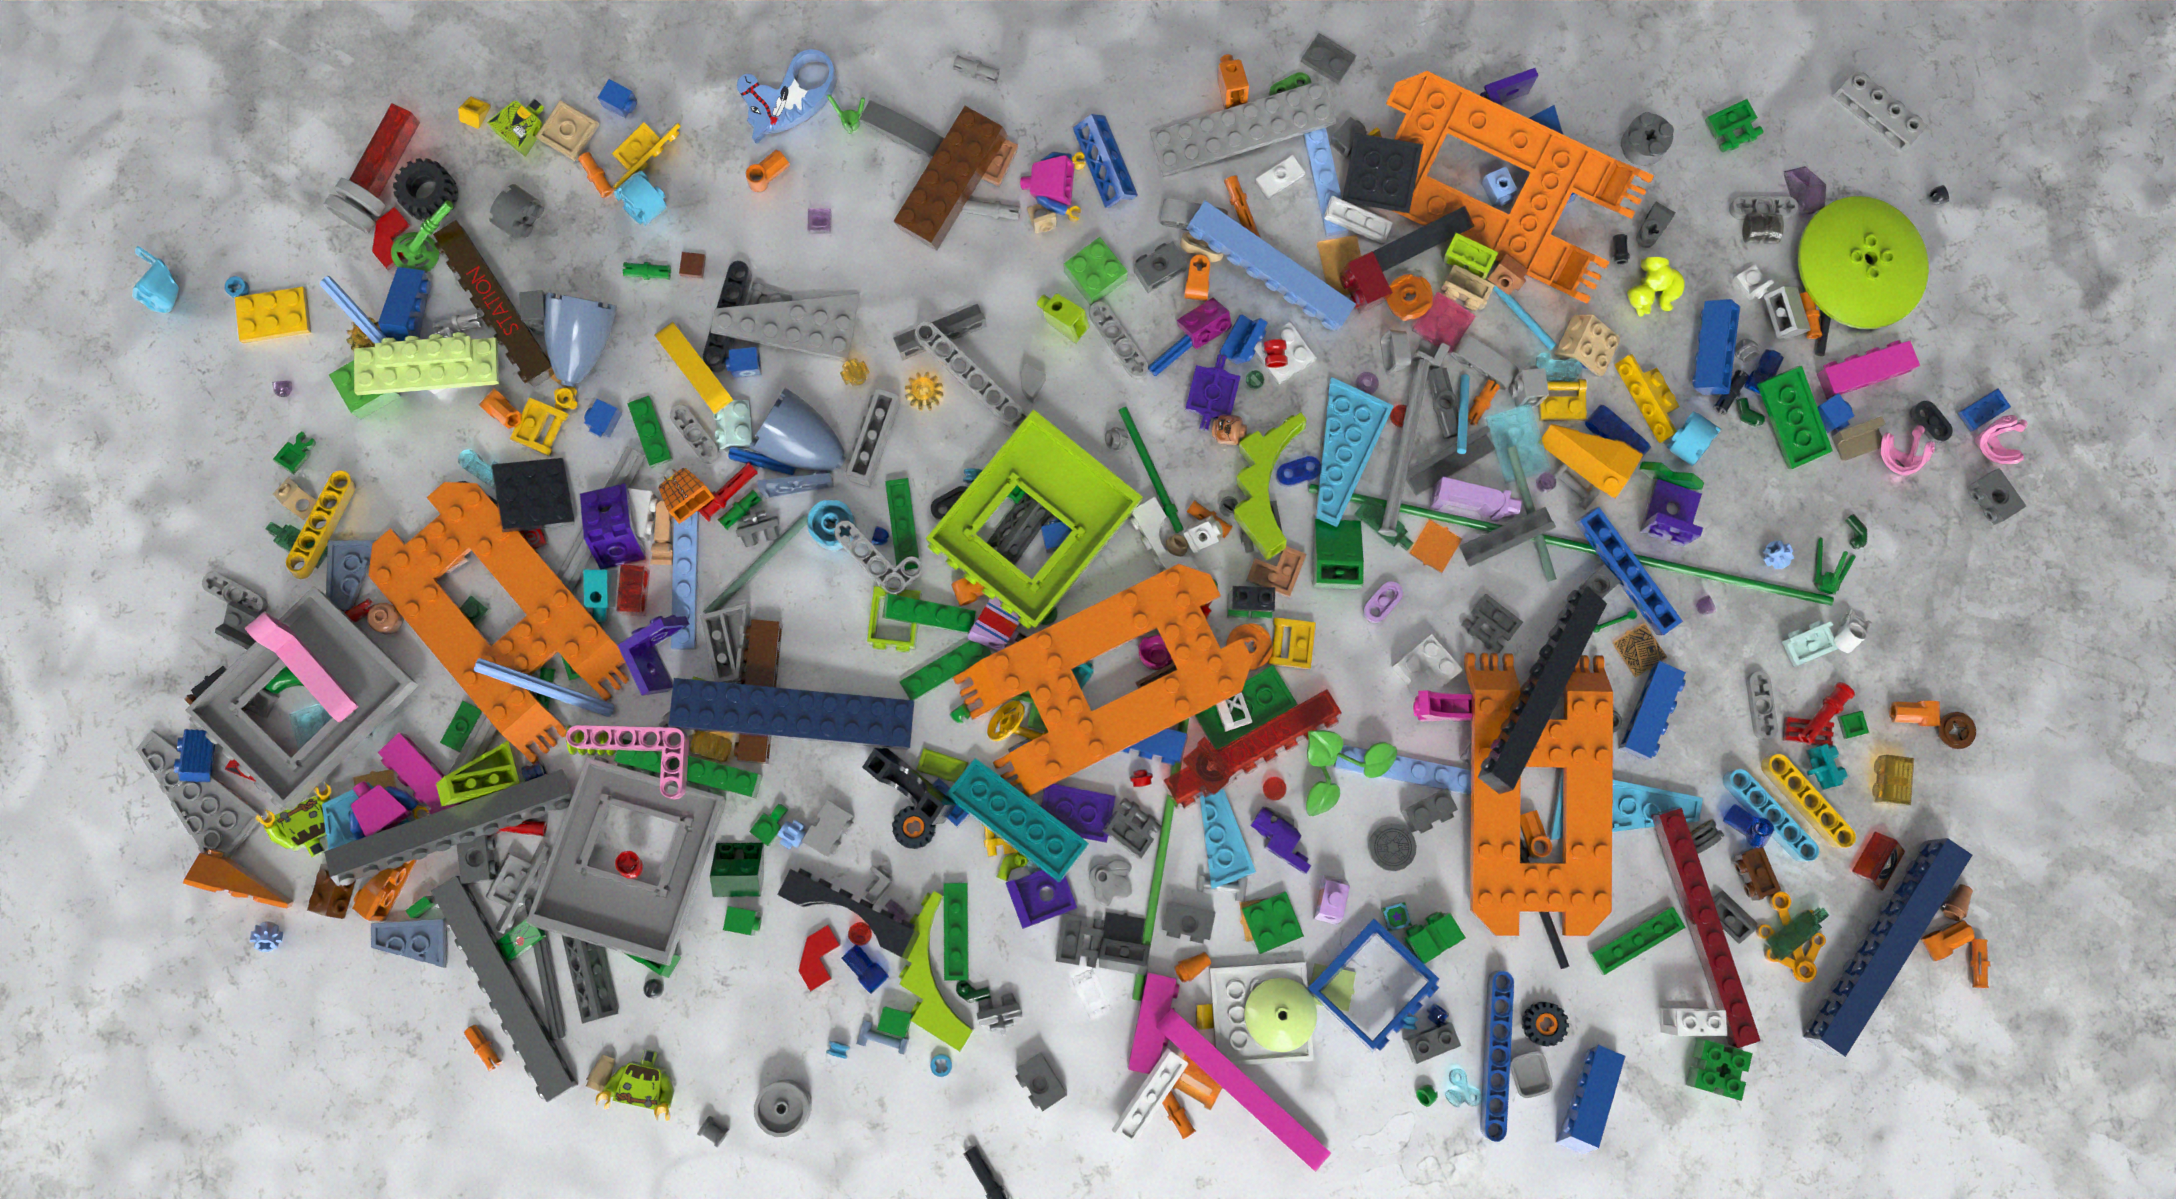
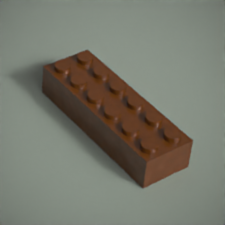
M965 105L893 222L897 227L937 251L961 213L965 203L971 197L1008 135L1003 126Z

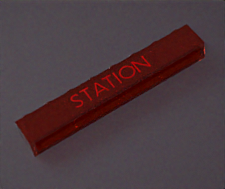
M1328 689L1208 756L1230 780L1225 785L1228 786L1237 780L1236 776L1242 773L1250 774L1263 761L1269 763L1275 760L1281 751L1286 750V752L1293 750L1299 745L1298 742L1305 738L1308 741V731L1321 730L1324 727L1327 729L1334 727L1339 723L1342 712ZM1189 766L1163 780V786L1176 809L1181 807L1187 809L1196 803L1195 799L1202 795L1206 798L1213 794Z

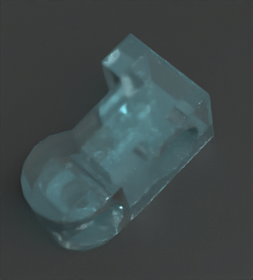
M1543 352L1536 357V366L1538 368H1545L1547 381H1574L1582 372V365L1577 359L1571 358L1566 361L1550 359V353Z
M471 449L462 451L458 456L459 465L494 489L491 466L485 463L482 457Z

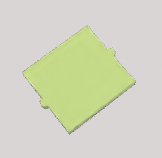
M1314 963L1312 979L1308 984L1311 985L1328 966ZM1342 970L1322 991L1340 1010L1349 1012L1351 996L1355 993L1353 986L1356 972ZM1312 995L1315 1004H1316V1005L1323 1006V1005Z

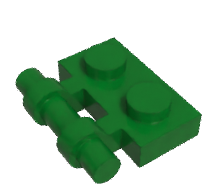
M1748 99L1710 115L1705 120L1715 140L1724 136L1726 142L1719 144L1721 152L1735 150L1739 148L1740 144L1744 142L1750 143L1756 140L1757 136L1763 134L1761 126L1753 128L1751 124L1758 117ZM1742 128L1743 134L1735 136L1733 131Z

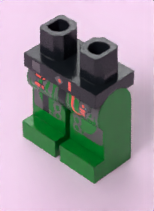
M1232 586L1231 591L1228 593L1227 618H1248L1249 611H1251V619H1272V612L1275 611V587Z

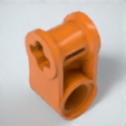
M1196 255L1190 261L1184 299L1207 301L1210 261L1204 255ZM1197 264L1202 265V271H1197Z

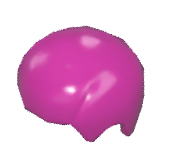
M1160 635L1146 636L1139 644V658L1144 666L1152 670H1160L1173 662Z

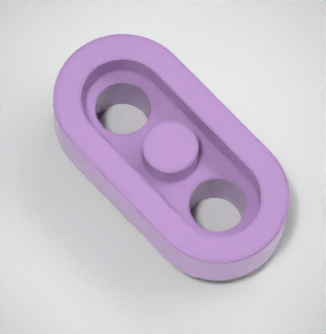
M1392 581L1383 584L1365 604L1363 609L1364 617L1372 623L1381 622L1402 599V587ZM1392 591L1394 597L1388 598L1386 592ZM1371 608H1377L1379 614L1373 615Z

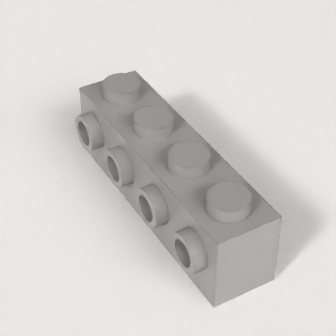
M1858 69L1853 72L1832 96L1902 153L1928 126L1920 116L1909 111L1901 101L1893 98L1885 88L1878 86L1866 73Z
M876 388L874 395L870 396L867 416L863 417L860 424V436L855 439L852 451H854L852 458L848 459L845 466L846 476L850 481L871 487L901 403L899 395Z

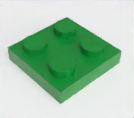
M1286 891L1241 908L1259 954L1304 937Z

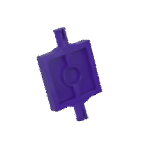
M1217 355L1215 367L1206 368L1196 365L1185 411L1202 416L1199 427L1202 431L1205 422L1204 431H1209L1211 419H1218L1222 414H1232L1241 376L1224 370L1227 359L1224 355L1221 364V355Z

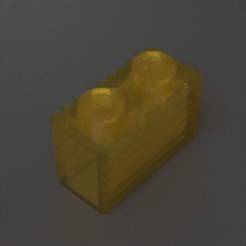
M1895 755L1878 756L1874 763V772L1877 773V780L1872 788L1875 803L1896 806L1911 805L1914 758Z

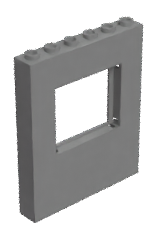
M314 586L279 620L286 624L357 702L359 707L341 723L332 717L291 758L242 710L286 666L275 652L259 644L257 641L185 710L191 716L189 720L199 729L203 727L207 731L205 736L215 745L219 743L224 748L221 752L232 761L235 759L240 764L238 769L247 777L251 775L256 780L254 785L263 793L268 792L272 796L271 802L279 809L284 807L293 810L419 686L334 602Z
M595 756L594 759L587 757L526 923L536 928L670 966L726 800L719 791L708 789L707 792L699 790V786L688 782L683 797L675 800L662 795L660 791V778L654 777V773L640 769V772L631 770L630 766L623 763H618L615 766L609 764L607 759ZM676 781L668 786L669 794H675L678 791ZM609 804L680 824L658 886L634 879H627L617 874L587 866Z

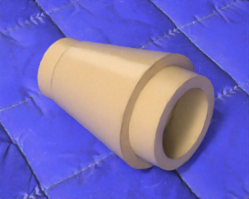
M602 1055L586 1078L588 1080L586 1087L603 1092L604 1087L612 1076L615 1059Z

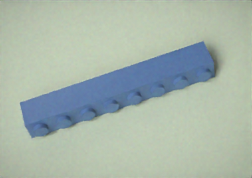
M1207 201L1203 202L1186 228L1194 238L1207 242L1213 251L1226 255L1232 264L1245 268L1247 274L1251 277L1264 281L1267 288L1283 294L1286 301L1302 307L1305 314L1310 317L1315 316L1329 330L1334 329L1337 331L1356 305V303Z

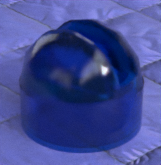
M876 526L871 544L877 546L886 544L888 542L887 538H889L888 531Z

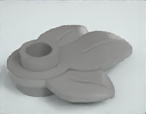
M1114 860L1108 865L1098 864L1091 869L1089 880L1095 886V897L1101 904L1109 906L1113 896L1125 898L1132 894L1131 885L1125 878L1132 867L1126 862ZM1104 872L1105 878L1100 881L1098 875Z

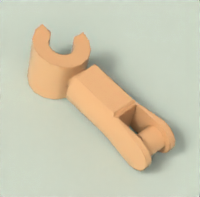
M663 500L656 504L654 541L656 543H653L651 547V552L653 553L650 565H673V547L670 544L672 515L668 512Z

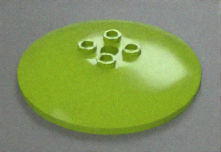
M1851 196L1836 200L1819 210L1811 218L1800 239L1798 267L1803 285L1819 309L1841 324L1858 329H1878L1892 325L1907 316L1917 306L1924 294L1928 281L1929 262L1923 239L1906 215L1882 200L1865 196ZM1865 254L1872 257L1873 264L1866 262Z

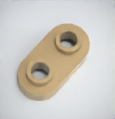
M1189 232L1183 233L1180 246L1186 253L1204 255L1210 262L1222 260L1223 253L1213 251L1207 242L1194 238Z

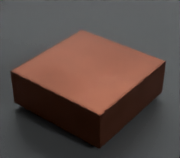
M682 252L679 275L703 278L705 254Z

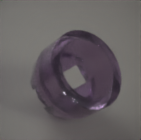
M292 381L272 382L273 392L279 397L289 396L292 391Z
M1543 473L1536 480V487L1542 493L1550 492L1556 486V478L1550 473Z
M1709 595L1698 600L1696 609L1700 614L1710 615L1716 612L1715 605Z

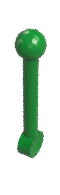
M1631 610L1627 615L1600 625L1597 624L1593 632L1598 633L1602 628L1627 619L1633 620L1637 617V612Z

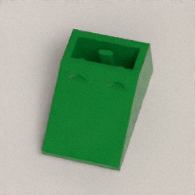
M1314 519L1313 588L1360 589L1363 586L1364 579L1361 520H1340L1338 526L1335 527L1320 519Z

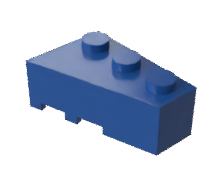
M397 267L378 321L382 333L387 338H393L396 342L405 341V338L408 336L420 338L427 298L431 291V281L428 280L425 270Z

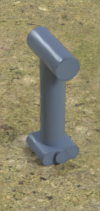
M863 1020L856 1044L866 1046L867 1040L897 1048L899 1049L898 1052L904 1055L909 1043L908 1037L901 1040L871 1030L873 1023Z

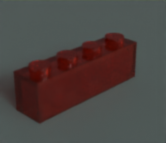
M391 103L349 181L363 187L379 199L420 124L412 112Z

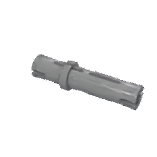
M968 200L961 212L993 216L994 219H999L1000 217L1019 220L1021 206L1001 204L1000 201L990 203Z

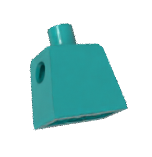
M583 569L584 607H593L592 616L598 622H607V608H613L616 605L618 570Z

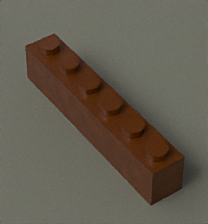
M751 619V625H747L746 639H749V647L744 650V662L747 663L746 672H742L741 684L777 687L783 627L780 621ZM740 734L739 742H735L734 756H737V760L740 762L769 764L771 737Z

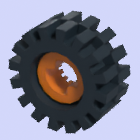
M907 806L901 809L895 815L894 822H892V832L895 839L902 846L909 849L925 847L932 841L936 833V824L931 825L915 812V806ZM918 821L921 825L920 831H915L913 834L909 833L908 824Z
M1537 1002V1004L1530 1005L1531 1008L1526 1009V1015L1522 1017V1020H1524L1522 1029H1525L1524 1034L1526 1037H1529V1040L1533 1043L1546 1047L1558 1045V1042H1562L1564 1035L1567 1036L1568 1034L1566 1029L1569 1028V1023H1567L1568 1016L1563 1013L1565 1011L1559 1008L1558 1005L1550 1002ZM1544 1017H1548L1552 1023L1551 1026H1548L1547 1031H1543L1540 1028V1022L1544 1021Z

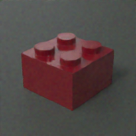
M1373 251L1348 262L1340 272L1341 276L1339 279L1344 289H1348L1351 295L1349 299L1356 303L1354 309H1357L1359 314L1384 303L1393 293Z

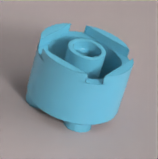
M642 171L634 173L614 190L616 199L618 201L620 199L623 200V209L640 225L643 223L644 226H647L666 209L667 204L663 200L665 194L659 187H653L649 183L648 177Z
M1693 411L1683 427L1679 428L1672 437L1667 448L1693 467L1708 449L1713 439L1717 437L1721 428Z
M838 500L818 502L810 510L807 522L808 531L814 541L822 548L831 551L842 549L843 546L835 538V528L829 527L828 523L832 522L837 525L841 521H850L856 528L857 524L849 507ZM841 528L840 536H847L850 542H852L853 538L850 536V529L845 530Z

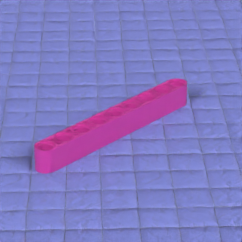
M1172 1008L1156 1026L1158 1030L1315 1172L1331 1155L1327 1148Z

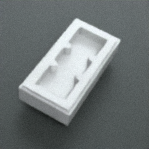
M1292 155L1256 178L1255 182L1266 198L1269 199L1305 176V171Z

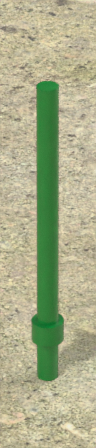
M1123 407L1118 411L1164 507L1163 511L1167 516L1166 518H1169L1175 533L1183 531L1184 528L1177 515L1178 510L1175 504H1172L1128 408Z

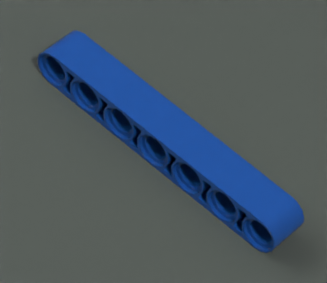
M1500 970L1494 971L1489 975L1487 984L1480 1120L1482 1135L1494 1142H1500L1507 1134L1514 978L1510 973ZM1500 975H1503L1506 979V984L1503 988H1499L1496 985V978ZM1499 999L1505 1004L1504 1010L1500 1013L1495 1010V1003ZM1497 1024H1501L1504 1030L1500 1037H1496L1493 1032ZM1495 1049L1502 1051V1058L1498 1062H1495L1492 1058V1053ZM1498 1073L1501 1076V1082L1499 1085L1493 1086L1491 1084V1077ZM1494 1098H1498L1500 1101V1106L1496 1111L1490 1109V1102ZM1497 1123L1498 1133L1490 1136L1488 1132L1489 1126Z

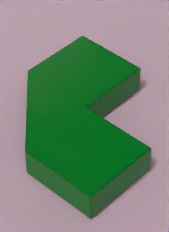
M1643 461L1639 468L1652 479H1660L1687 489L1702 490L1704 482L1694 473L1674 472L1661 462Z

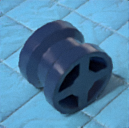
M541 760L535 761L532 766L525 765L521 768L525 782L548 774Z

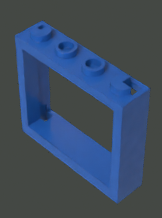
M1373 919L1308 987V991L1373 1053L1376 1049L1381 1051L1389 1043L1390 1040L1387 1037L1393 1031L1398 1033L1406 1024L1404 1019L1409 1013L1414 1016L1423 1006L1420 1002L1426 995L1429 998L1434 995L1439 989L1437 986L1439 978L1377 920ZM1377 935L1425 979L1427 983L1372 1041L1322 991L1364 946Z

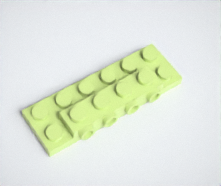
M457 332L448 338H443L439 334H432L429 336V339L422 340L416 336H408L405 338V341L397 342L393 338H384L381 340V343H375V347L354 349V392L357 395L499 384L498 341L496 338L471 339L467 334Z

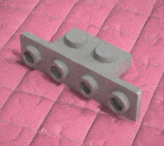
M542 841L530 862L508 853L486 894V898L506 906L496 926L500 933L504 934L506 929L512 927L515 921L514 913L518 907L521 908L527 898L525 893L529 885L532 886L535 883L540 864H544L548 859L550 853L548 851L549 846Z

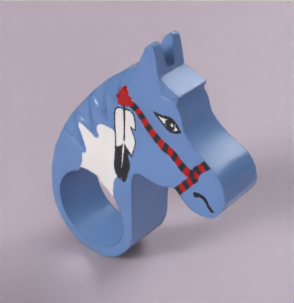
M814 49L798 53L791 61L781 87L777 90L767 85H760L757 78L752 74H744L738 79L737 89L741 97L748 104L749 118L747 121L754 128L752 139L756 144L767 134L783 132L805 122L824 107L829 100L827 95H832L837 83L835 68L825 53ZM814 61L825 64L829 68V76L822 86L810 89L809 91L801 89L797 83V75L802 66Z

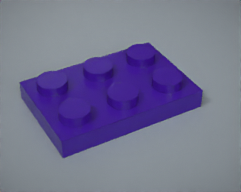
M1052 784L1044 790L1041 807L1081 838L1107 843L1108 835L1102 830L1113 814L1116 796Z

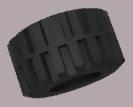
M418 158L415 163L409 161L407 162L408 166L405 168L402 166L399 169L401 173H396L394 177L397 182H393V188L396 190L393 192L394 196L398 199V203L417 220H426L428 216H433L445 201H450L453 204V202L458 200V197L455 195L458 193L455 180L437 161L433 162L428 158H425V161ZM427 182L436 183L431 195L426 198H416L417 190L421 185Z

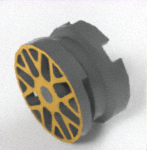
M1713 819L1706 821L1690 832L1697 854L1715 845L1722 839L1721 836L1724 837L1723 832L1716 828L1717 824Z

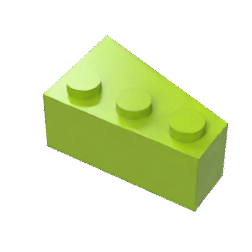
M507 740L439 780L436 786L441 806L471 801L520 784L509 741Z

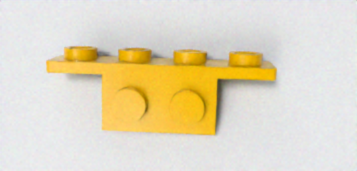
M643 122L611 153L627 170L612 187L616 190L635 171L637 173L643 171L648 166L646 161L651 156L656 158L664 150L662 145L667 140L672 142L680 134L678 129L681 125L675 123L659 138Z
M1633 354L1627 355L1615 364V368L1657 441L1662 443L1677 432L1667 414L1680 406L1658 368L1643 373Z

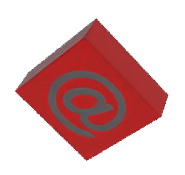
M542 529L519 531L535 550L548 544Z

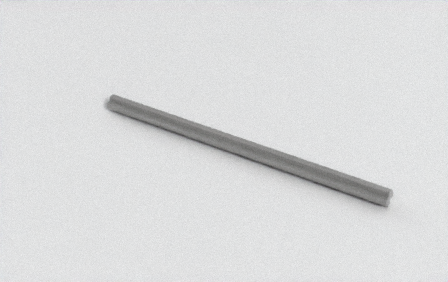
M627 446L604 488L624 483L629 488L646 456ZM604 507L601 512H607L611 507ZM583 528L557 573V576L571 592L592 556L584 540ZM483 712L479 716L449 773L482 756L489 746L497 729Z

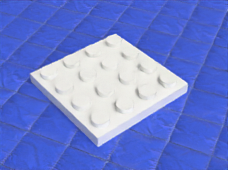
M1306 962L1210 968L1215 1048L1235 1066L1314 1060L1312 1035L1302 1046L1286 1052L1272 1051L1264 1048L1252 1038L1244 1018L1245 1005L1250 993L1266 980L1287 978L1300 983L1308 990ZM1280 1011L1278 1014L1279 1019H1286L1287 1013Z

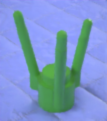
M830 94L827 95L838 117L841 118L844 129L848 131V134H852L860 126L859 119L863 112L865 98H861L858 111L849 109L843 112Z

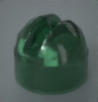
M1254 370L1247 374L1246 383L1251 389H1259L1264 385L1265 378L1260 371ZM1253 375L1261 382L1258 386L1251 379Z

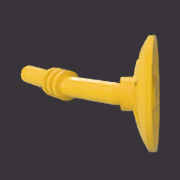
M1011 701L1002 706L992 717L987 729V735L993 741L1003 740L1011 734L1034 740L1047 732L1040 733L1020 726L1025 713V707L1020 701ZM1000 722V731L996 732V727Z

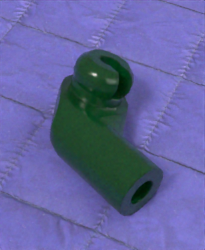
M1747 398L1736 400L1739 417L1742 422L1752 427L1764 424V415L1751 410Z
M1852 514L1845 522L1854 531V538L1850 540V546L1858 550L1861 547L1864 548L1867 544V527L1855 514Z
M964 980L959 981L956 985L958 996L968 1003L991 998L989 987L976 990Z

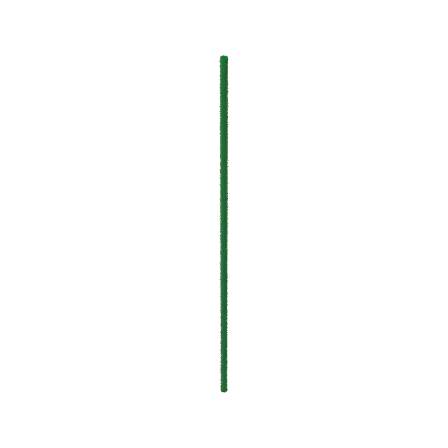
M1310 483L1308 493L1318 494L1319 485ZM1353 493L1350 502L1386 509L1387 500L1357 493ZM1401 503L1399 511L1405 514L1488 532L1504 526ZM1543 534L1545 543L1548 545L1598 555L1590 544ZM1634 554L1641 565L1829 606H1832L1834 602V597Z

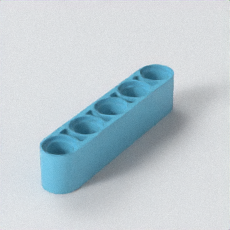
M1732 770L1724 775V787L1795 861H1813L1818 857L1819 847L1815 841L1746 770ZM1735 774L1741 779L1739 787L1733 782ZM1752 792L1757 795L1758 800L1756 804L1750 800ZM1769 809L1774 813V820L1772 822L1767 818ZM1786 827L1791 831L1789 839L1784 836V829ZM1802 845H1805L1808 849L1806 857L1801 853Z

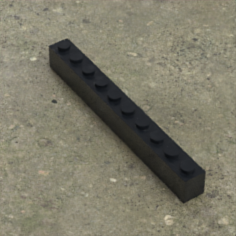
M1587 586L1579 590H1573L1566 599L1568 602L1565 608L1558 614L1557 618L1559 620L1556 626L1550 630L1547 643L1539 651V659L1531 667L1528 680L1521 686V693L1518 699L1510 707L1511 713L1509 717L1502 723L1498 738L1491 744L1490 748L1492 750L1489 756L1484 759L1480 766L1482 769L1478 778L1498 794L1514 790L1607 605L1603 599Z

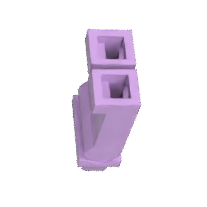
M1442 477L1433 487L1429 508L1439 510L1443 505L1477 511L1483 517L1491 516L1492 521H1499L1502 517L1512 519L1515 514H1519L1522 499L1510 497L1511 491L1509 490L1501 492L1497 489Z

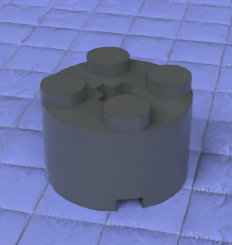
M1645 112L1636 117L1621 139V147H1623L1626 159L1638 166L1657 163L1672 144L1673 126L1662 116L1650 112Z
M516 184L508 186L511 190L507 193L502 191L493 202L490 209L493 218H489V221L513 238L521 236L526 238L531 234L532 225L535 220L543 214L544 207L541 206L537 198Z

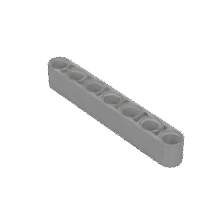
M927 321L917 325L914 333L917 342L1014 433L1029 414L935 325ZM926 327L930 329L932 336L928 339H923L919 335L921 328ZM938 344L947 345L949 351L946 355H940L936 351ZM955 360L964 361L966 367L963 371L955 370L953 367ZM974 375L979 376L982 379V386H972L970 378ZM988 392H996L999 395V401L997 403L989 402L987 399ZM1005 408H1013L1016 411V417L1014 419L1006 418L1004 415Z

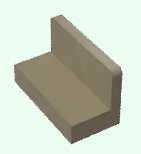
M1882 416L1842 430L1832 436L1842 461H1847L1881 448L1882 435L1879 428L1886 425Z

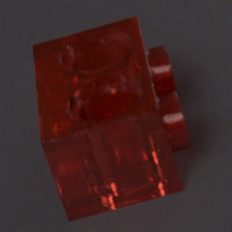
M620 566L616 611L622 615L646 616L650 570L645 566Z

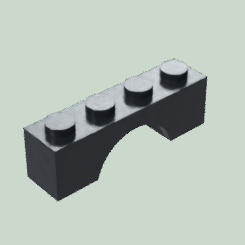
M874 748L862 766L876 780L894 787L908 797L915 806L914 811L931 825L945 823L957 805L888 748Z

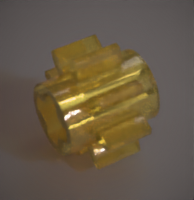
M855 358L842 365L844 371L840 372L846 385L851 383L852 387H857L868 380L866 375L870 372L864 361L859 363Z

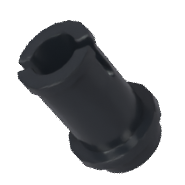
M1617 234L1612 237L1614 247L1612 260L1616 265H1624L1630 259L1627 246L1628 236Z

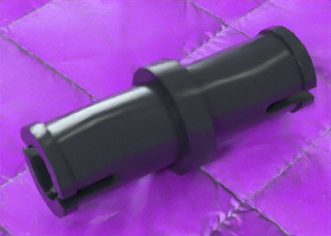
M1741 370L1735 371L1731 379L1730 393L1721 394L1713 406L1717 413L1722 409L1721 414L1726 415L1734 400L1740 397V391L1749 379V375L1743 371L1740 376Z

